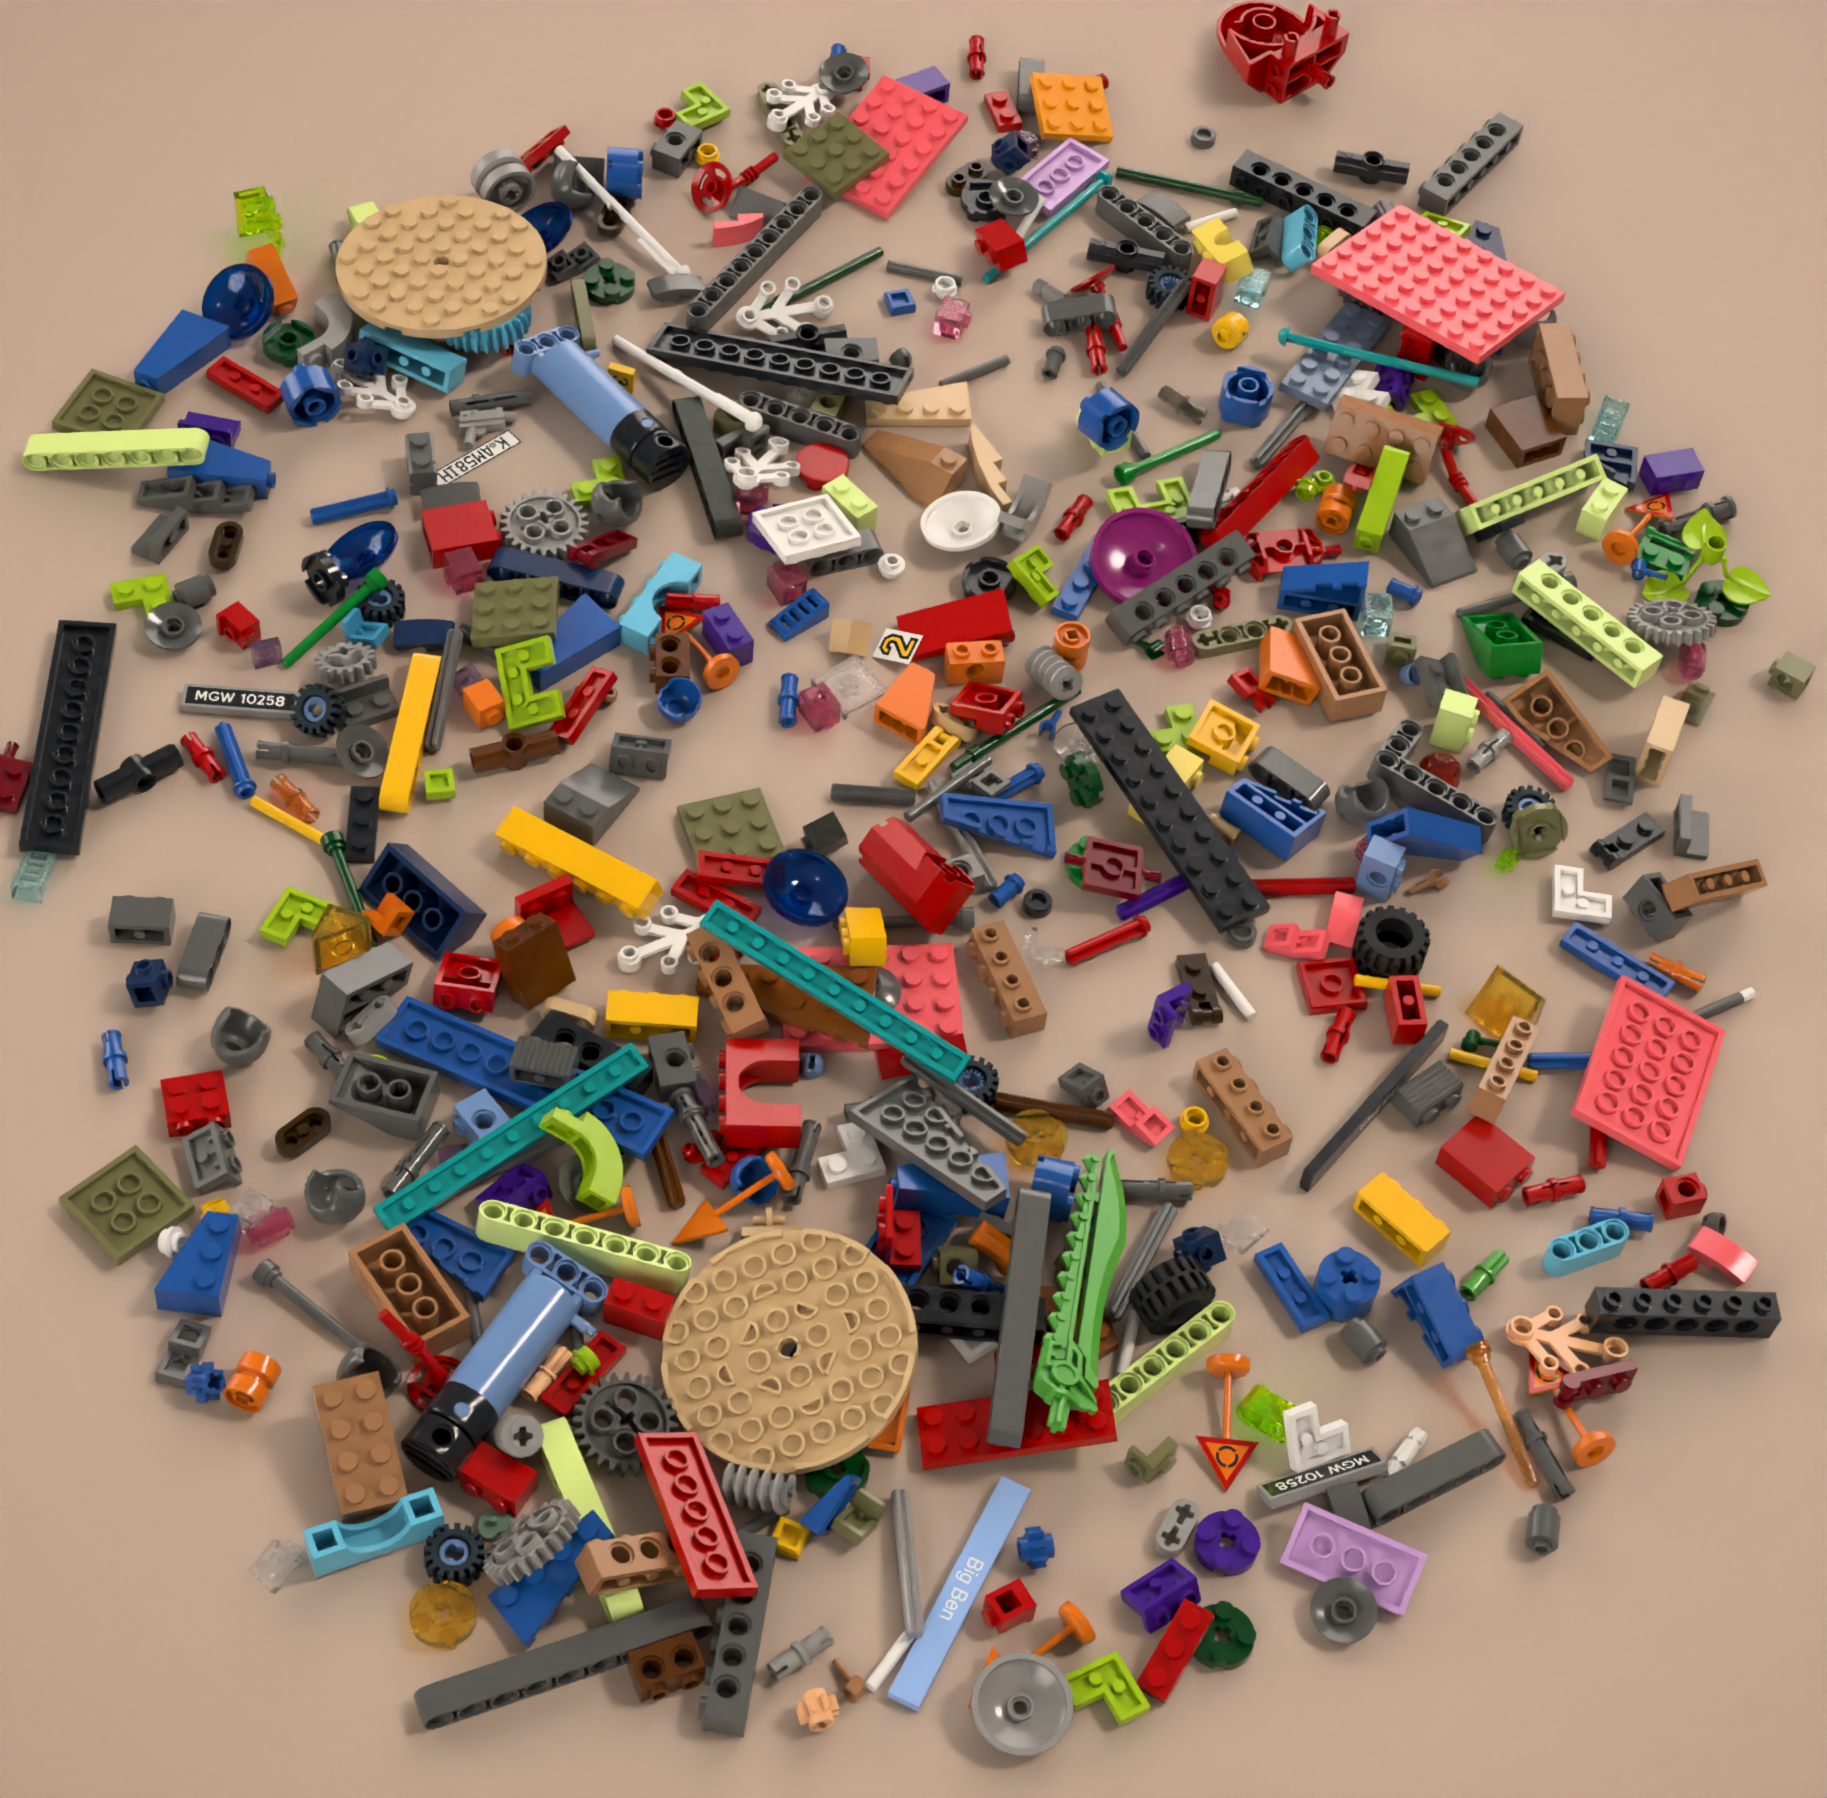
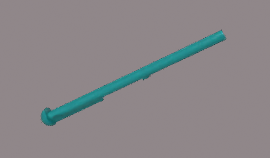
M1106 171L1096 173L1095 182L1024 240L1026 251L1097 193L1100 187L1112 185V176ZM993 266L982 276V279L985 283H990L1001 272Z
M1284 327L1278 333V341L1284 347L1287 342L1476 388L1480 379L1479 377L1317 338L1296 335L1290 332V327Z

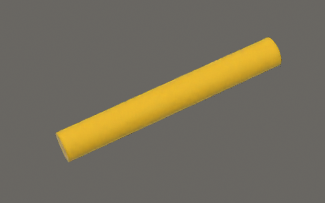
M257 796L251 798L249 803L251 807L321 845L320 838L324 835L323 832Z
M1355 974L1353 980L1354 986L1385 990L1388 978ZM1420 983L1422 995L1440 997L1441 986Z
M1450 1048L1448 1054L1449 1060L1487 1069L1492 1059ZM1522 1067L1517 1078L1535 1082L1538 1071Z

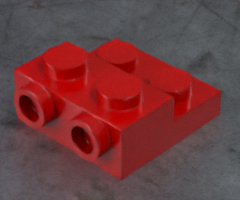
M969 681L950 703L949 714L959 716L964 720L976 719V730L985 731L989 735H1002L1006 730H1013L1016 718L1021 719L1023 717L1025 702H1022V691Z
M445 952L434 982L433 1004L439 1005L446 1010L456 1007L469 1009L475 1014L483 1012L493 1013L498 998L499 985L503 976L498 959Z
M222 1070L160 1080L169 1138L176 1136L185 1137L213 1121L223 1129L232 1127Z

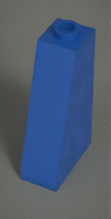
M182 309L134 369L135 384L164 393L165 395L229 349L231 346L229 326Z
M212 440L209 441L203 463L167 467L168 478L193 475L196 483L223 480L226 487L252 484L256 491L254 498L268 499L270 488L274 489L276 484V473L271 470L270 460Z
M586 593L581 595L558 619L557 639L552 641L556 665L530 671L532 685L540 692L620 645L621 627Z
M1406 807L1366 823L1368 845L1373 835H1377L1406 847L1404 855L1463 861L1482 854L1480 826Z
M997 1152L978 1155L983 1165H988L1007 1188L1006 1198L985 1211V1213L1004 1219L1010 1200L1005 1153ZM915 1164L898 1165L895 1177L890 1178L888 1184H893L894 1210L979 1217L983 1211Z

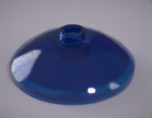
M562 202L544 203L521 215L531 223L541 236L546 254L552 252L561 244L568 235L573 222L571 210Z
M234 264L223 269L211 280L204 293L202 301L203 317L229 326L231 341H239L251 337L265 325L271 315L274 305L272 282L265 272L251 264Z
M387 521L368 522L345 533L328 549V552L331 554L332 560L339 571H343L347 575L349 582L366 578L365 575L374 567L378 570L381 569L392 556L398 542V532Z
M795 848L780 852L771 859L763 874V890L769 904L780 916L794 924L805 927H820L830 924L842 914L847 905L849 892L843 873L829 858L813 850Z

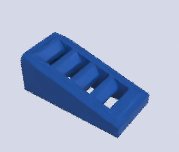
M812 588L773 617L768 625L787 642L828 618L830 604L815 588ZM786 621L791 626V628L788 629L783 624V622Z
M852 1474L844 1476L801 1517L799 1523L817 1535H829L832 1531L830 1527L834 1518L846 1508L862 1481L861 1477Z

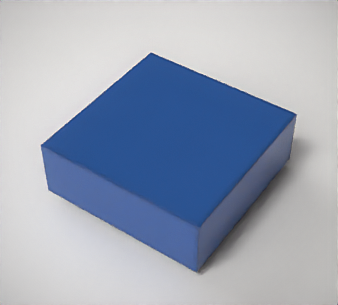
M908 288L884 292L883 300L891 317L916 312V304Z

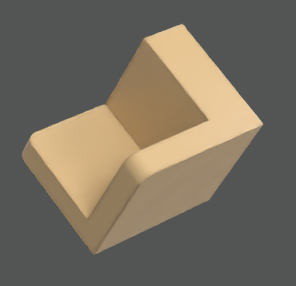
M833 618L828 650L866 657L872 624L851 619Z

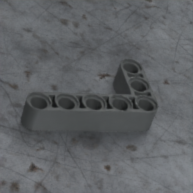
M1404 719L1400 721L1376 752L1367 772L1368 780L1378 775L1386 783L1392 796L1408 803L1415 809L1480 826L1482 844L1486 843L1499 820L1497 813L1485 804L1408 761L1420 740L1423 729L1414 720Z

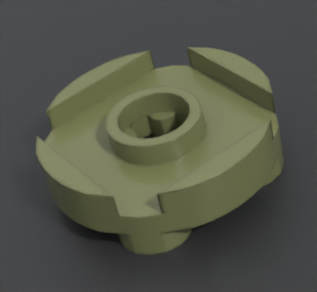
M1551 802L1536 803L1524 809L1516 810L1512 815L1513 821L1509 829L1510 839L1515 848L1531 858H1540L1552 854L1558 849L1556 846L1560 841H1565L1568 834V824L1565 817L1557 809L1556 805ZM1539 826L1545 827L1544 829H1541L1540 834L1536 835L1533 831L1535 828Z

